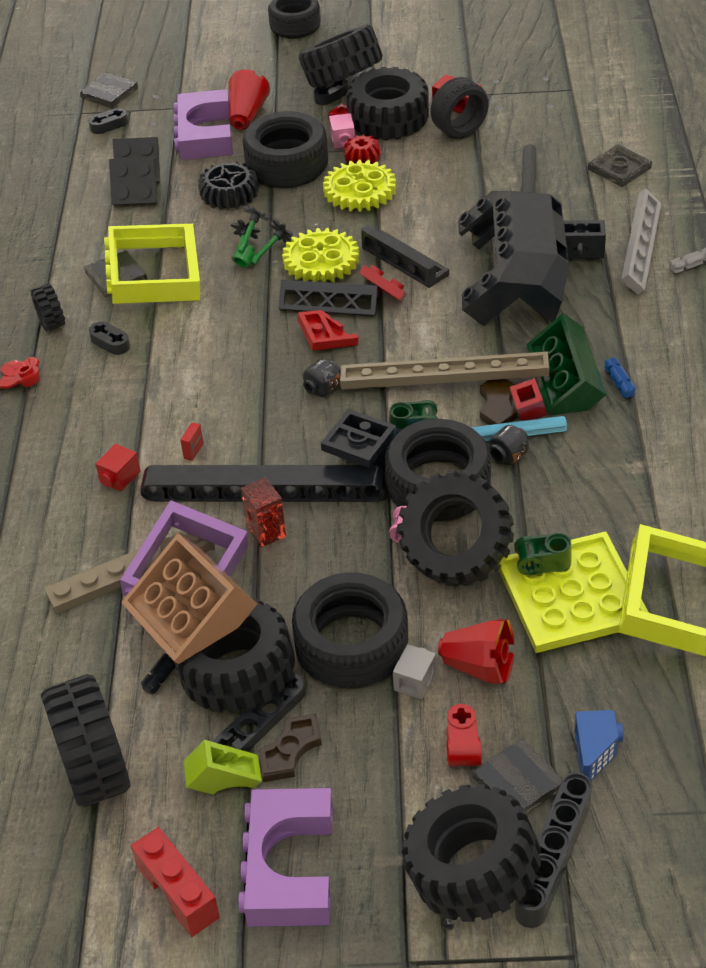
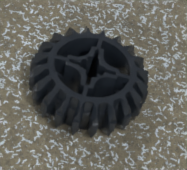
M228 161L222 164L219 162V165H211V169H205L204 173L200 174V179L198 180L201 200H204L206 205H211V208L218 207L219 210L223 208L229 210L235 207L238 209V206H246L247 202H253V198L257 197L259 181L256 171L252 170L251 166H246L245 163L238 164L237 161L229 163Z

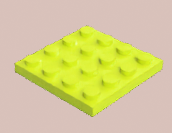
M606 531L572 539L571 566L562 572H546L534 575L521 574L517 568L519 560L517 553L510 554L507 558L503 557L499 562L502 565L498 569L535 653L618 633L627 570ZM641 599L639 610L649 613Z

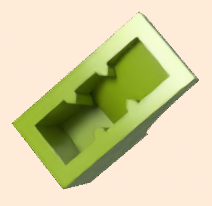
M203 740L183 761L186 788L214 795L220 790L231 787L256 788L262 782L258 755L208 740Z

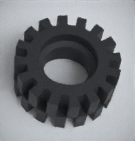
M49 283L31 289V299L43 329L49 331L65 325L63 310L52 285Z

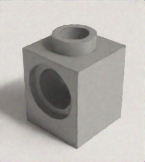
M407 644L393 670L394 691L423 700L436 674V653L422 647L418 648Z

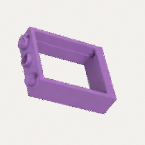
M170 500L121 577L122 594L126 597L140 580L139 578L171 527L226 548L227 550L218 566L229 577H231L248 548L247 531Z

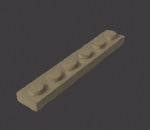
M184 531L179 532V534L199 547L204 553L215 549L214 544ZM176 534L164 538L141 577ZM139 549L45 587L46 596L55 614L121 588L120 579Z

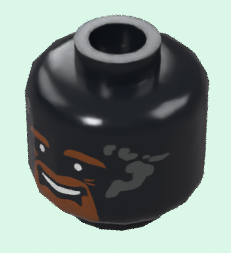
M317 360L303 372V386L309 394L325 397L340 385V368L331 360Z
M506 425L489 440L492 459L498 464L512 465L516 463L529 450L527 433L522 428H517L513 425Z

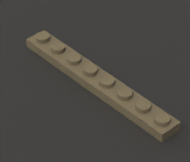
M548 352L341 365L340 384L341 389H358L526 377L537 378L549 376Z

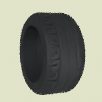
M272 0L268 7L270 28L281 37H305L315 32L320 26V5L317 0Z
M465 77L450 79L434 95L430 108L431 119L434 125L449 137L457 139L467 137L474 133L484 122L489 108V99L485 90L471 79ZM468 96V102L463 112L451 120V114L455 105L462 98Z

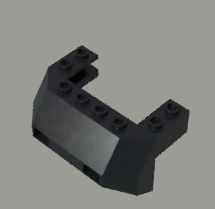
M491 191L485 197H481L469 211L463 212L458 219L459 235L463 236L470 231L472 233V245L478 249L495 237L497 266L490 272H486L473 286L467 287L463 294H461L462 311L484 326L520 298L549 321L553 322L558 315L563 301L569 265L562 204L551 194Z

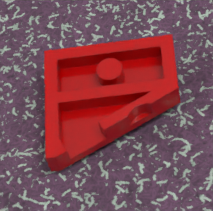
M364 265L360 270L359 274L366 281L378 286L382 291L402 303L407 295L403 291L405 287L403 284L393 278L391 281H388L382 277L384 272L374 265L370 268Z
M324 311L298 312L297 321L312 351L358 345V335L355 333L349 335L343 331L344 325L330 318V315Z

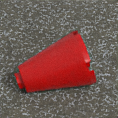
M242 69L235 71L228 82L229 122L238 130H244L250 126L269 96L270 84L263 75L261 77L255 75L253 70Z

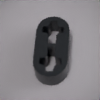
M343 79L314 89L315 103L318 105H328L347 95L348 81Z
M115 108L90 117L88 120L90 131L94 134H102L128 124L126 110Z
M96 322L89 327L91 342L111 354H124L130 349L128 334L107 322Z

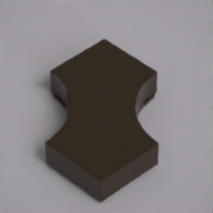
M507 379L488 380L480 385V394L487 402L484 408L480 410V419L489 425L509 423L517 418V411L510 404V400L513 398L510 387L515 384Z
M316 713L286 718L285 728L281 736L272 744L258 750L263 782L295 777V768L300 757L308 750L322 745Z

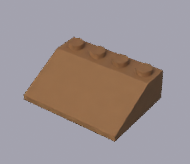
M179 533L175 535L121 602L174 662L178 664L236 630L257 605L206 553Z

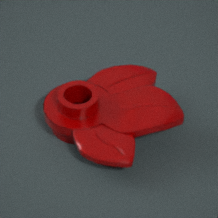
M28 357L23 362L14 360L2 365L1 372L4 376L0 379V388H11L19 383L23 387H30L40 380L39 360L35 357Z

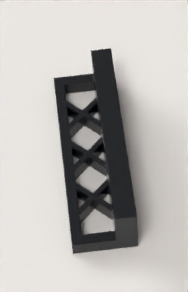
M368 225L361 229L362 249L424 286L430 288L449 275L448 268L383 230L377 231Z
M281 280L278 309L305 312L322 310L325 313L376 316L377 299H380L381 290L376 285ZM286 294L300 295L301 299L294 305L285 304ZM311 295L323 296L326 299L319 306H312L307 301ZM335 297H347L349 302L342 308H336L331 300ZM359 298L371 299V310L360 309L355 302ZM305 301L308 306L301 304ZM329 303L332 307H324V306ZM353 304L356 309H352L349 307Z

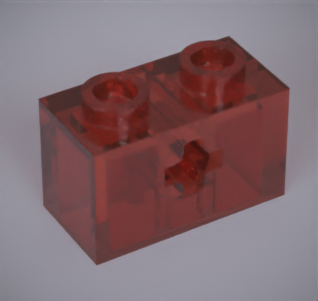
M265 477L241 487L246 527L261 548L286 537L282 498L269 480Z

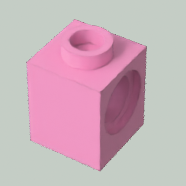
M351 113L329 116L334 149L344 148V144L349 138H355Z

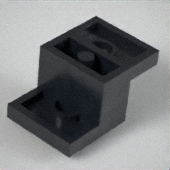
M158 137L113 139L114 159H109L111 205L158 203L157 183H160Z
M347 409L322 440L321 451L368 468L372 465H377L385 471L387 447L391 440L403 429L397 428L394 424Z

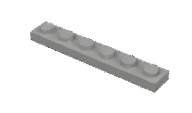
M646 188L638 195L621 277L624 285L627 288H631L637 295L643 292L646 287L661 202Z

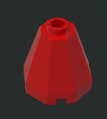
M495 619L447 632L438 642V655L442 657L444 664L487 683L501 684L507 682L514 663V653L509 652L508 645H514V633L510 620Z

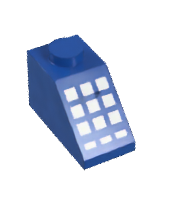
M614 710L581 711L575 713L574 733L580 773L586 775L591 781L617 755L618 742H623L622 723H616Z

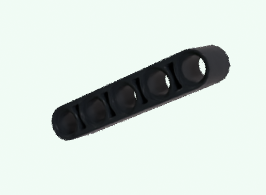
M570 773L565 776L538 838L541 849L539 854L541 863L538 872H535L536 876L540 874L547 875L548 878L536 877L532 887H526V895L519 902L515 900L516 920L524 927H538L546 919L590 809L592 784L591 780L582 773ZM560 820H568V821H570V822H567V823H566V822H562V821H560ZM549 847H557L559 850H552ZM526 903H534V904H536V905H538V906H536V907H527V906H525L524 904H526Z

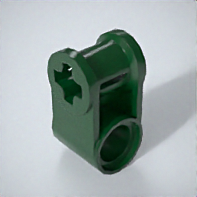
M431 400L394 403L389 408V423L396 425L397 428L404 429L419 421L438 419L436 417L437 405Z
M553 533L540 536H524L517 539L514 543V550L519 556L517 568L521 574L534 575L546 572H562L571 566V539L566 534ZM527 544H529L530 550H527Z

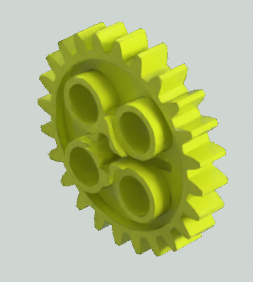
M358 160L357 164H354L352 161H349V165L341 163V168L333 167V172L328 171V176H324V197L327 198L328 203L333 202L334 207L340 205L341 210L349 207V211H352L354 208H357L359 212L362 211V208L370 211L371 206L379 208V203L386 205V199L392 200V195L396 194L395 174L391 172V169H386V165L378 166V162L370 164V160H367L365 163Z
M317 228L316 232L307 230L306 235L299 233V238L291 237L292 242H286V248H283L282 254L285 270H288L289 275L295 274L296 280L303 277V281L310 279L312 282H317L318 280L326 282L329 279L331 282H335V277L344 279L343 273L350 275L351 269H356V264L359 263L357 241H353L352 236L346 237V232L338 234V229L329 232V228H326L324 232H321Z

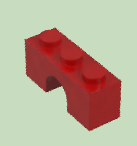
M157 827L130 845L136 867L154 890L160 887L169 901L172 913L191 938L220 918L215 896L160 827Z

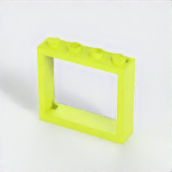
M193 224L108 226L109 237H104L106 279H108L106 282L107 294H112L113 304L200 300V277ZM185 247L188 279L119 281L117 249Z
M640 524L631 546L618 632L706 656L705 628L639 610L648 552L706 567V542Z

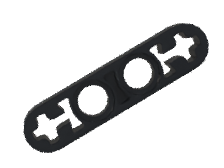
M293 673L288 683H284L285 687L278 695L274 693L272 699L267 703L263 704L261 702L254 709L244 710L213 742L228 747L233 746L235 749L248 752L303 699L305 695L303 678ZM267 704L278 706V709L273 713L262 711V708ZM246 724L257 726L256 731L249 734L241 732L240 729Z

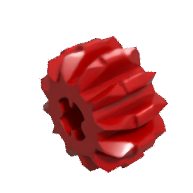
M355 135V138H349L344 144L343 152L346 164H349V161L357 164L358 160H361L362 163L370 160V164H374L380 160V145L377 139H373V136Z

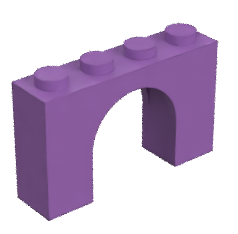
M228 89L177 94V103H174V143L176 152L180 151L181 160L233 155L230 124L207 127L196 126L206 121L229 119Z
M331 788L252 790L251 803H245V822L250 823L249 832H243V851L248 852L247 861L241 862V881L246 882L245 892H239V912L245 913L247 926L330 925L331 891L329 876L287 877L270 869L265 860L271 848L287 837L296 835H332L333 803Z

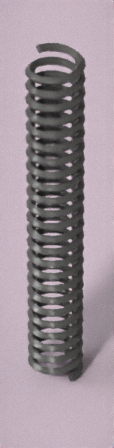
M528 144L523 148L522 192L535 193L536 147Z

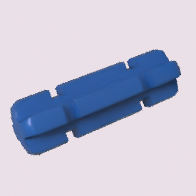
M615 357L606 359L604 368L610 374L609 376L620 390L621 395L624 398L635 396L636 387L618 359Z

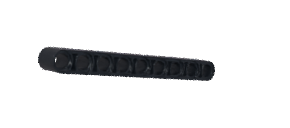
M150 465L144 470L140 494L144 499L153 502H170V500L174 502H376L384 497L385 471L377 465H372L370 468L362 465Z

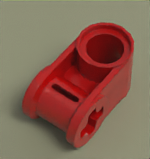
M456 704L449 709L447 715L448 767L481 766L480 737H478L476 713L471 706Z

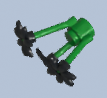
M242 206L244 212L251 214L250 222L245 224L243 220L238 219V224H231V227L236 229L234 234L240 236L232 260L243 268H248L250 263L256 265L259 258L277 240L280 241L282 239L284 243L287 240L292 242L291 237L293 233L286 230L284 223L280 224L276 219H273V223L269 225L276 230L273 234L274 237L255 255V248L248 244L250 237L258 239L256 233H259L260 229L254 227V225L258 223L259 218L267 221L271 220V217L263 211H257L254 207Z

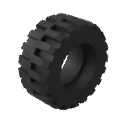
M367 24L344 31L306 48L299 53V61L309 85L313 88H318L343 80L374 66L382 60L383 53L373 27Z
M399 67L370 69L369 72H363L358 77H355L347 88L348 114L351 113L354 129L366 137L373 136V139L381 138L383 140L392 138L397 140L403 136L408 137L413 132H418L425 125L429 117L428 85L421 76L414 71L410 72L409 69H399Z
M456 470L447 471L445 476H441L439 473L431 475L432 481L425 483L422 480L418 483L416 487L419 490L415 495L410 492L405 498L409 502L407 507H401L399 516L403 519L402 523L397 524V533L402 536V539L399 540L401 549L406 552V558L410 564L415 566L419 572L438 583L456 587L457 584L464 586L473 585L475 580L482 582L489 578L488 573L494 570L496 572L502 566L499 562L503 557L507 558L511 551L508 549L509 542L514 540V533L511 531V526L514 525L513 517L509 513L510 508L494 487L483 478L475 477L472 473L464 471L462 474H459ZM457 503H466L474 507L481 517L482 527L480 535L469 550L453 556L443 554L432 543L431 529L437 515L446 507Z
M253 599L257 605L236 630L180 664L175 662L182 687L190 700L205 709L211 707V710L214 712L222 713L223 710H228L230 713H238L239 709L247 708V710L256 708V705L261 702L263 704L267 703L272 699L274 693L278 695L285 687L284 683H288L293 674L292 670L295 666L294 651L285 619L269 604L266 603L264 605L262 601ZM250 649V651L242 656L227 660H217L231 651Z
M85 674L45 688L40 695L77 806L87 807L127 792L131 787L126 764L95 677Z
M477 784L474 788H471L470 785L459 786L458 790L451 791L448 789L441 792V797L436 800L434 798L430 799L425 803L426 808L423 811H417L412 818L413 825L409 824L404 834L406 840H403L401 850L406 872L422 901L427 904L430 910L436 914H442L446 919L456 921L460 917L462 922H475V918L481 917L482 920L493 918L492 914L500 910L502 913L511 909V903L515 900L519 902L526 895V887H532L537 877L535 872H538L541 863L539 856L541 852L540 844L524 808L521 807L519 801L513 795H509L506 791L497 787H493L491 790L488 785ZM480 840H494L491 847L477 859L464 864H449L455 853L464 846Z

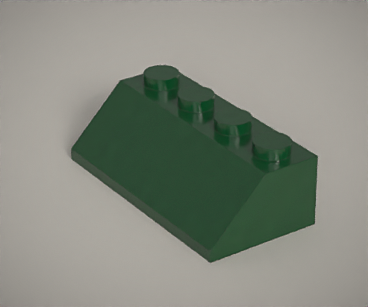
M562 313L526 344L529 353L548 352L549 376L537 377L536 379L546 412L549 415L587 411L607 395L584 327L566 314Z

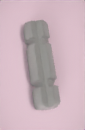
M706 248L701 249L700 252L695 251L681 256V259L678 257L671 260L670 270L677 274L684 271V269L688 270L702 265L703 261L706 263Z

